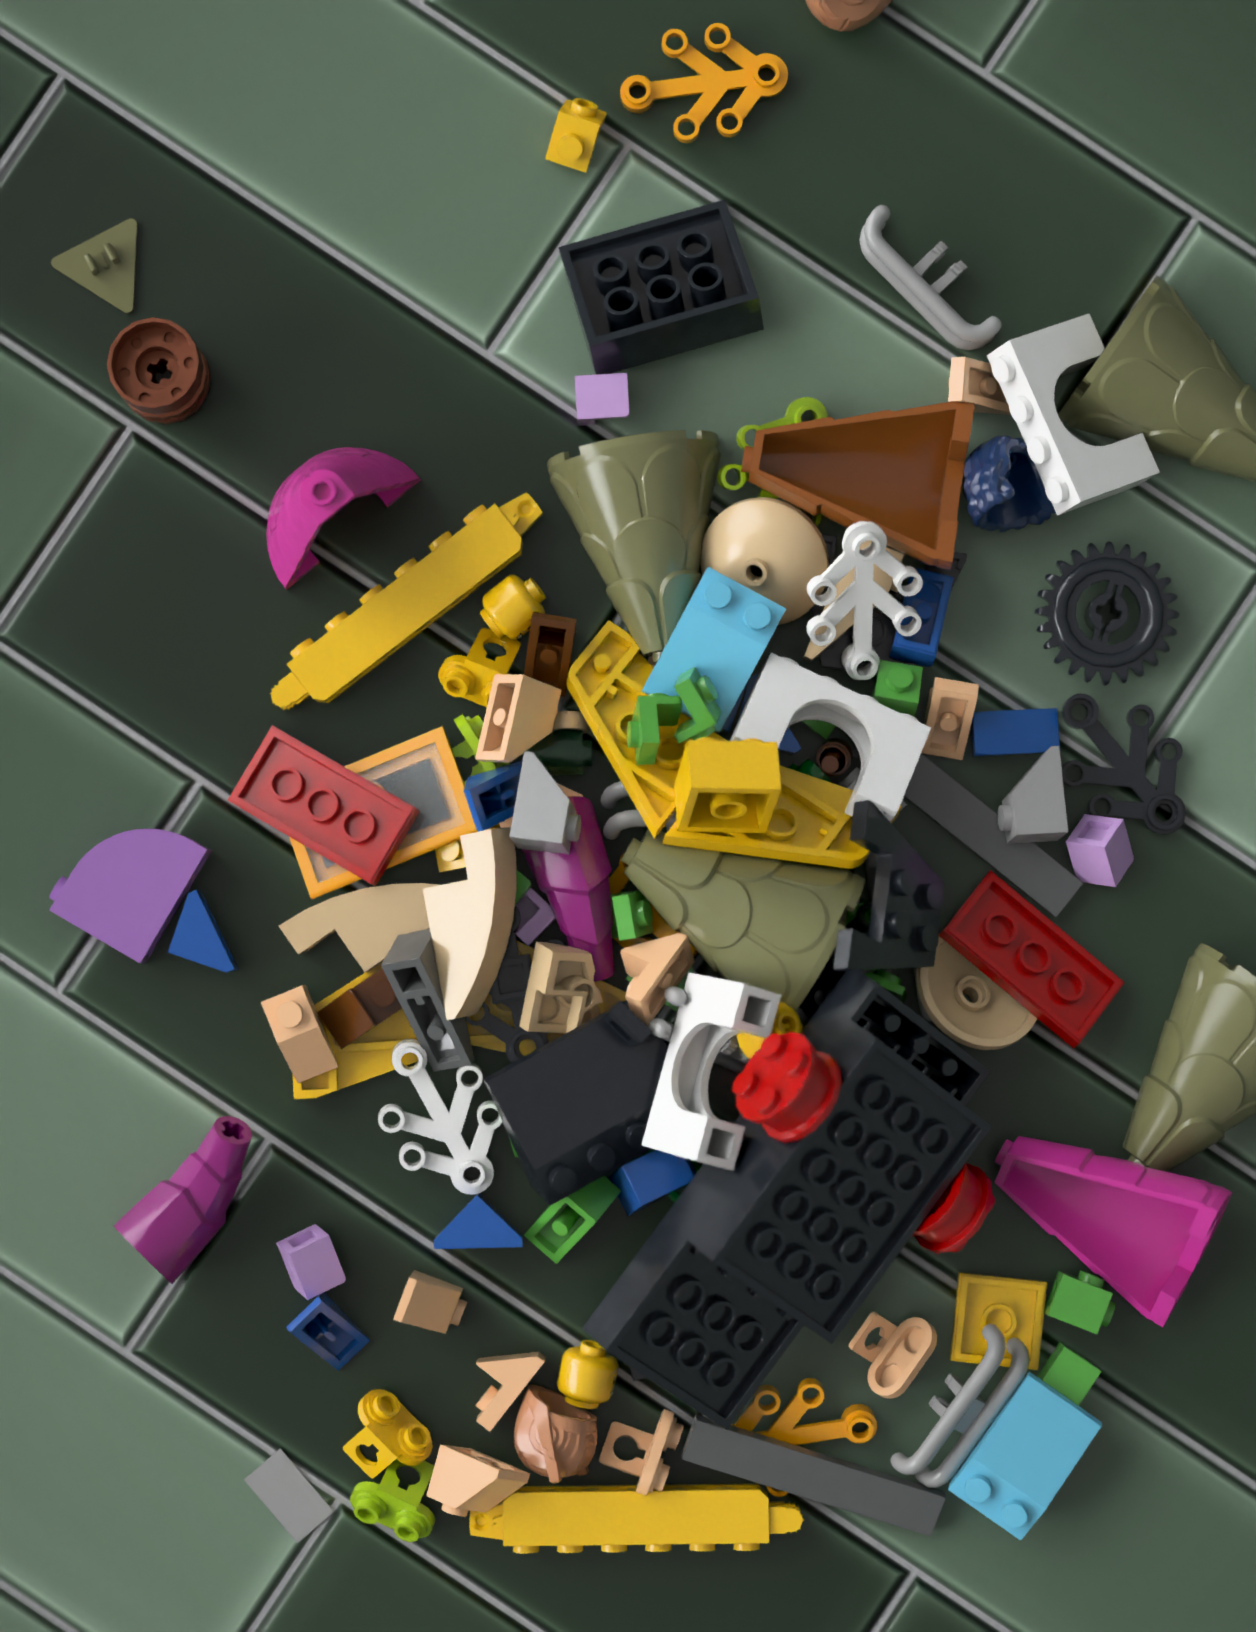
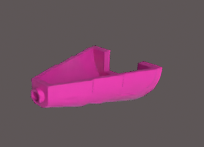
M351 447L327 450L317 454L298 467L277 490L271 502L267 522L266 538L270 561L285 589L288 590L320 563L310 551V547L321 525L353 498L374 493L377 494L388 508L421 481L418 475L403 462L385 453Z
M1018 1136L1014 1142L1007 1139L995 1160V1163L1001 1165V1168L994 1183L1049 1235H1055L1094 1274L1100 1275L1146 1319L1152 1320L1161 1327H1164L1188 1285V1281L1208 1247L1232 1195L1230 1190L1204 1180L1144 1167L1140 1163L1095 1155L1092 1149Z

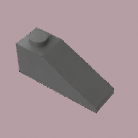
M430 929L398 935L381 966L421 1047L426 1051L427 1059L433 1072L472 1065L475 1059L466 1018L446 1019Z

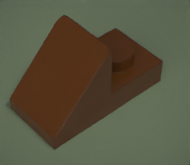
M533 612L524 675L561 689L560 696L565 697L576 636L577 619Z
M382 968L354 988L344 992L317 1012V1014L340 1048L343 1049L395 1014L402 1007Z

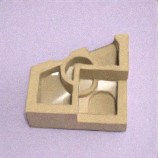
M536 941L520 1020L521 1028L528 1032L568 1033L601 1014L598 1004L603 1001L600 989L594 983L595 967L591 953L570 946Z

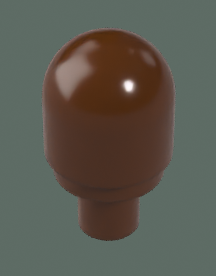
M839 738L825 741L816 754L817 766L829 776H839L846 772L853 759L850 745Z

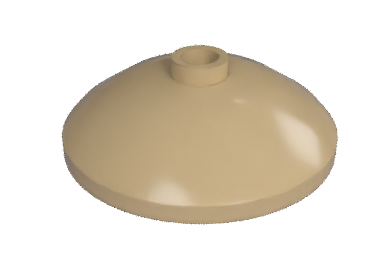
M756 497L741 500L730 505L712 521L703 538L700 566L702 575H704L707 567L786 608L778 624L781 625L796 620L814 606L815 603H813L807 593V585L813 577L821 575L829 567V555L822 534L805 513L795 506L778 499ZM750 566H759L763 576H755L751 572ZM825 586L819 587L815 595H821Z
M938 936L939 941L936 948L934 967L917 968L919 996L931 1020L943 1033L953 1040L975 1049H1001L1019 1041L1030 1031L1037 1018ZM963 993L970 997L972 1003L966 1000Z

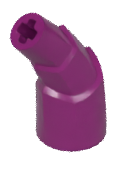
M568 796L567 798L577 811L576 815L581 816L580 836L577 842L571 841L570 853H553L522 849L540 891L547 895L560 931L565 935L568 946L591 953L595 967L594 982L607 979L615 973L611 933L613 915L609 874L612 868L593 803L590 799L582 796Z
M232 1116L218 1118L198 1150L187 1157L173 1176L168 1180H162L113 1225L171 1284L177 1280L225 1224L226 1210L241 1181L242 1167L252 1138L250 1127L239 1118Z

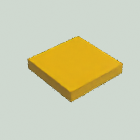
M958 1272L950 1360L979 1364L986 1354L988 1347L987 1341L982 1335L983 1327L988 1324H994L1001 1330L1005 1338L1004 1357L999 1366L1010 1367L1011 1355L1006 1349V1343L1010 1338L1016 1337L1025 1344L1028 1350V1369L1038 1370L1047 1282Z

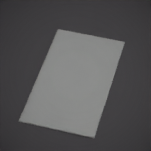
M281 1448L244 1479L297 1543L334 1513Z

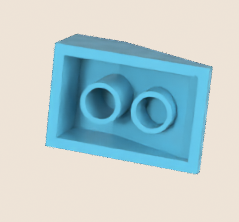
M707 567L641 692L647 695L664 693L668 696H679L674 687L679 675L696 667L700 676L706 675L716 689L718 699L715 701L722 712L714 726L716 728L715 731L720 733L786 608ZM682 701L681 713L692 718Z
M1029 1372L958 1472L950 1480L948 1490L1021 1541L1047 1509L1101 1428L1102 1422Z

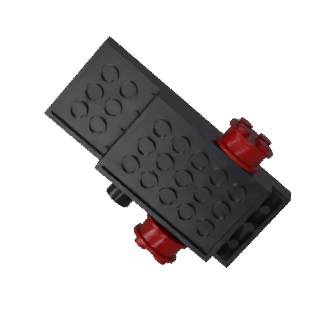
M859 970L846 971L800 1034L789 1032L781 1035L777 1033L769 1035L763 1041L760 1049L750 1058L743 1072L735 1079L733 1092L736 1094V1107L741 1114L734 1124L744 1126L745 1130L734 1171L705 1163L702 1165L583 1326V1329L604 1350L727 1430L804 1325L833 1344L911 1236H914L925 1250L936 1254L945 1252L956 1253L962 1250L967 1241L980 1229L987 1214L995 1204V1197L992 1194L991 1180L979 1167L967 1164V1160L992 1126L966 1107V1105L991 1071L877 982Z

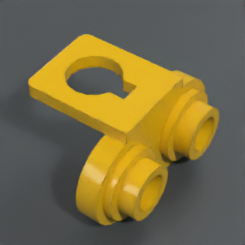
M481 628L467 657L452 655L443 661L438 672V678L443 689L453 697H462L487 708L494 675L509 674L508 672L520 650L521 643L507 636L500 639L492 630ZM487 643H495L502 646L507 654L497 656L495 661L486 658L487 652L483 646Z
M374 1389L361 1398L358 1404V1415L365 1427L343 1446V1450L370 1478L376 1477L396 1459L405 1465L415 1466L429 1457L433 1446L429 1430L399 1402L394 1394L383 1389ZM373 1444L379 1450L376 1453L378 1462H372L365 1458L360 1451L359 1445L369 1447Z

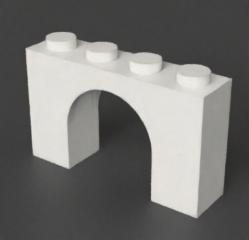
M1090 314L1011 339L987 355L992 373L1002 389L1009 405L1010 414L1017 423L1027 446L1028 455L1036 466L1044 484L1045 493L1052 502L1057 516L1134 488L1160 473L1143 433L1106 446H1093L1075 438L1065 428L1058 416L1054 401L1057 379L1062 375L1085 368L1097 360L1105 349Z
M770 653L756 679L730 741L756 738L763 742H777L779 747L786 729L794 723L812 719L834 724L853 740L861 760L860 774L844 813L853 817L854 802L869 800L891 822L898 812L931 727L920 723L912 715L899 713L880 704L871 696L861 695L841 686L831 677L820 676L807 670L790 658Z
M689 972L684 987L687 999L678 1009L642 1146L734 1171L745 1127L719 1120L712 1113L708 1100L710 1072L720 1049L734 1035L746 1033L767 1038L771 1034L781 995L744 983Z

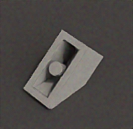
M1059 746L1048 748L1002 800V805H999L998 826L1000 831H1005L1006 844L1058 841L1068 833Z
M524 751L509 837L519 849L569 854L571 841L577 842L580 836L581 816L576 815L577 811L536 755L533 752Z

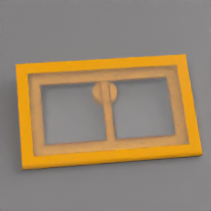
M442 726L344 766L420 810L386 869L460 840V835L477 832L464 793L465 784L447 734ZM289 837L311 899L361 880L358 876Z

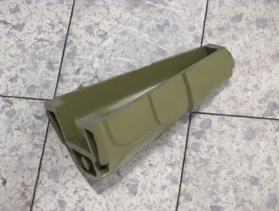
M1156 275L1097 361L1058 413V416L1062 422L1068 423L1071 428L1118 441L1143 433L1151 452L1187 460L1190 466L1256 482V391L1251 384H1245L1215 339L1207 335L1174 287Z
M685 430L660 431L618 437L579 446V456L570 458L569 452H561L547 461L550 483L581 537V544L607 586L606 595L629 634L638 645L642 656H652L653 663H657L702 578V574L699 572L704 535L710 526L711 519L709 513L721 457L718 434L711 431H696L697 438H687Z
M647 830L641 841L633 838L621 859L622 862L627 864L624 873L673 930H679L682 934L687 935L690 944L714 972H719L725 980L744 983L780 994L779 1002L786 1003L796 1011L834 951L837 944L838 930H845L847 911H854L862 893L865 879L857 874H853L850 870L831 866L665 845L662 842L667 832L660 831L654 839L650 831Z
M1200 943L1188 960L1170 1017L1165 1021L1150 1073L1144 1075L1122 1146L1131 1155L1128 1158L1129 1161L1140 1163L1144 1167L1168 1172L1225 1138L1226 1131L1256 1114V977L1240 965H1229L1225 962L1226 956L1208 945Z

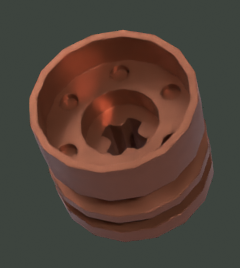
M155 317L134 321L119 332L110 346L107 360L110 382L129 407L147 421L161 424L183 421L198 411L207 398L211 382L208 361L187 331L173 321ZM168 369L172 376L170 379L162 378L159 383L155 375L157 373L164 374Z

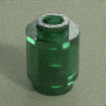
M551 732L530 748V752L536 755L551 776L584 775V767L592 766V740H583V732Z

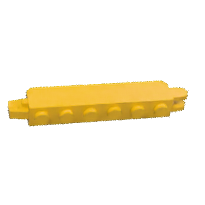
M526 492L499 508L496 504H493L488 509L484 504L480 505L463 519L466 526L453 536L447 531L435 539L428 546L432 552L419 562L412 558L394 572L397 579L383 589L378 584L359 599L362 606L351 615L343 611L324 626L328 632L316 642L308 638L290 652L293 659L286 664L292 672L281 679L278 685H274L273 689L271 688L272 692L269 694L273 701L272 704L279 706L281 709L283 708L284 711L285 709L290 710V708H294L295 704L299 705L309 696L316 702L330 703L522 555L523 541L521 537L543 515L534 499Z
M759 1484L664 1485L662 1492L653 1489L652 1493L648 1492L646 1496L636 1492L637 1485L522 1486L488 1512L470 1511L469 1517L470 1536L503 1540V1546H513L514 1553L522 1554L539 1552V1546H557V1552L578 1553L583 1552V1545H601L602 1552L610 1553L627 1551V1545H645V1551L667 1552L672 1550V1544H689V1550L699 1552L716 1550V1544H733V1549L737 1551H755L760 1549V1543H769V1534H786L788 1531L792 1534L793 1531L801 1530L800 1527L804 1518H802L803 1514H801L799 1505H795V1502L769 1501L767 1492Z

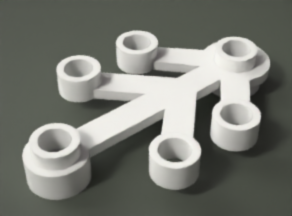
M859 521L848 527L842 540L843 553L821 575L813 577L807 585V593L813 603L818 606L830 604L821 615L811 618L806 626L807 634L812 642L818 646L828 645L834 640L836 636L835 626L854 608L853 643L844 649L841 662L848 675L855 680L871 679L877 673L880 664L879 656L872 647L873 604L892 619L894 627L903 636L914 635L919 631L922 624L920 616L913 607L901 604L873 580V569L875 564L893 578L895 587L903 596H913L921 590L923 580L914 567L905 566L886 550L887 538L884 531L877 524L866 521ZM872 541L868 547L859 550L863 542ZM854 568V581L836 598L837 590L835 585ZM909 576L914 577V580L909 585H901L905 578ZM828 586V590L824 594L815 595L819 587ZM908 616L913 617L908 625H900L904 618ZM828 626L823 634L815 635V631L819 627ZM869 661L867 665L857 669L861 662Z
M404 1039L400 1041L393 1049L392 1064L399 1074L410 1077L432 1119L405 1112L396 1104H387L379 1111V1125L388 1133L404 1130L445 1142L453 1156L449 1157L425 1151L421 1144L407 1142L399 1151L400 1164L409 1171H415L422 1167L449 1175L455 1188L465 1194L473 1195L485 1191L490 1186L494 1176L492 1162L486 1155L494 1130L502 1124L499 1114L493 1122H487L482 1118L483 1111L488 1108H493L497 1111L493 1101H485L477 1109L479 1125L470 1149L461 1135L473 1093L483 1082L480 1067L473 1063L472 1065L458 1068L456 1072L457 1087L450 1110L448 1111L425 1069L427 1065L426 1051L421 1047L418 1040ZM406 1053H414L418 1057V1062L411 1067L405 1066L401 1061L402 1056ZM473 1070L477 1073L478 1078L474 1083L466 1084L461 1080L463 1072ZM393 1111L400 1116V1120L397 1124L388 1125L384 1122L383 1116L387 1112ZM410 1149L417 1150L421 1154L420 1159L415 1163H410L404 1158V1154ZM476 1167L479 1169L480 1175L475 1180H468L463 1175L465 1169Z

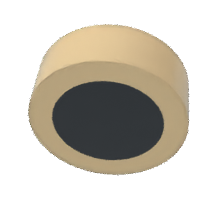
M558 711L553 730L550 734H585L589 732V725L579 711Z

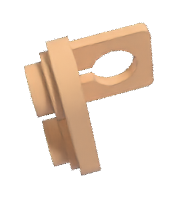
M873 1311L850 1341L848 1347L872 1363L867 1376L871 1390L883 1398L893 1399L906 1391L931 1356L937 1344V1333L935 1328L922 1318L911 1317L904 1320L899 1326H896ZM880 1327L879 1335L882 1338L878 1344L872 1343L869 1346H865L868 1334L873 1329Z
M666 1409L662 1411L654 1435L614 1421L610 1425L599 1462L639 1477L636 1487L637 1493L646 1496L648 1492L652 1493L653 1489L662 1492L670 1466L663 1464V1459L660 1456L662 1451L666 1452L667 1448L676 1450L684 1425L676 1423L677 1418L674 1417V1412ZM624 1436L632 1438L637 1443L638 1449L646 1451L644 1458L635 1457L629 1461L619 1459L613 1450L614 1442Z

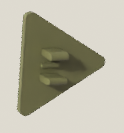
M129 218L54 257L51 265L57 271L125 314H130L134 310L138 224L134 219Z

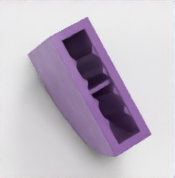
M135 829L116 834L103 840L87 852L77 863L68 879L62 876L58 880L49 896V899L54 901L49 911L136 962L146 964L212 850L186 836L160 829Z

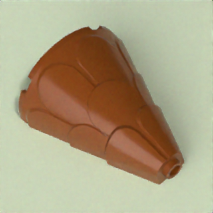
M951 401L897 411L888 409L834 420L832 417L757 430L754 447L745 446L741 472L749 473L750 483L815 517L821 514L846 528L859 521L875 523L884 531L887 538V546L926 565H934L941 569L950 570L958 522L956 521L963 470L970 441L975 403Z

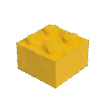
M712 737L688 740L674 783L677 831L766 833L781 792L777 742H763L756 738H748L741 741H718Z

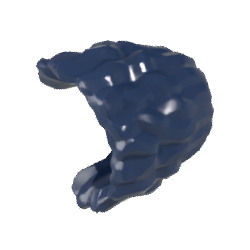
M996 436L980 444L968 456L963 470V493L968 501V512L976 527L990 532L996 530L1006 532L1010 529L1020 530L1027 524L1041 525L1045 520L1050 519L1052 513L1056 514L1052 502L1045 493V487L1036 466L1028 455L1024 439Z

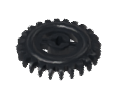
M1108 541L1105 544L1103 554H1100L1096 546L1090 543L1087 546V558L1079 551L1072 550L1070 553L1073 562L1072 566L1062 560L1056 562V566L1062 575L1061 577L1053 574L1045 576V580L1053 587V590H1040L1037 593L1038 597L1049 602L1048 606L1037 608L1034 612L1036 615L1048 618V622L1040 625L1036 630L1038 633H1051L1052 635L1043 645V648L1051 649L1058 647L1060 649L1054 659L1055 664H1059L1066 659L1071 660L1068 675H1073L1081 667L1085 668L1084 681L1086 683L1092 680L1096 672H1100L1102 684L1106 686L1110 682L1112 672H1115L1120 683L1124 684L1128 679L1129 668L1137 677H1142L1144 675L1142 661L1147 662L1153 667L1157 666L1158 659L1153 651L1169 652L1170 648L1162 637L1175 636L1177 634V631L1168 625L1167 621L1178 618L1180 614L1175 610L1168 609L1167 604L1175 601L1178 596L1173 593H1164L1163 591L1171 582V578L1157 579L1155 575L1160 569V564L1155 563L1146 568L1144 563L1147 554L1144 551L1135 559L1130 558L1131 549L1128 544L1123 546L1119 554H1115L1112 542ZM1106 581L1108 584L1105 593L1098 595L1085 609L1084 618L1086 625L1093 631L1092 638L1089 639L1079 628L1076 619V605L1085 589L1092 584ZM1116 586L1115 594L1111 598L1113 588ZM1126 587L1135 597L1139 608L1138 624L1133 634L1124 642L1107 645L1109 635L1121 628L1128 618V607L1121 597L1123 588ZM1110 600V613L1116 615V619L1110 620L1103 627V623H1101L1102 615L1096 613V610L1101 609Z

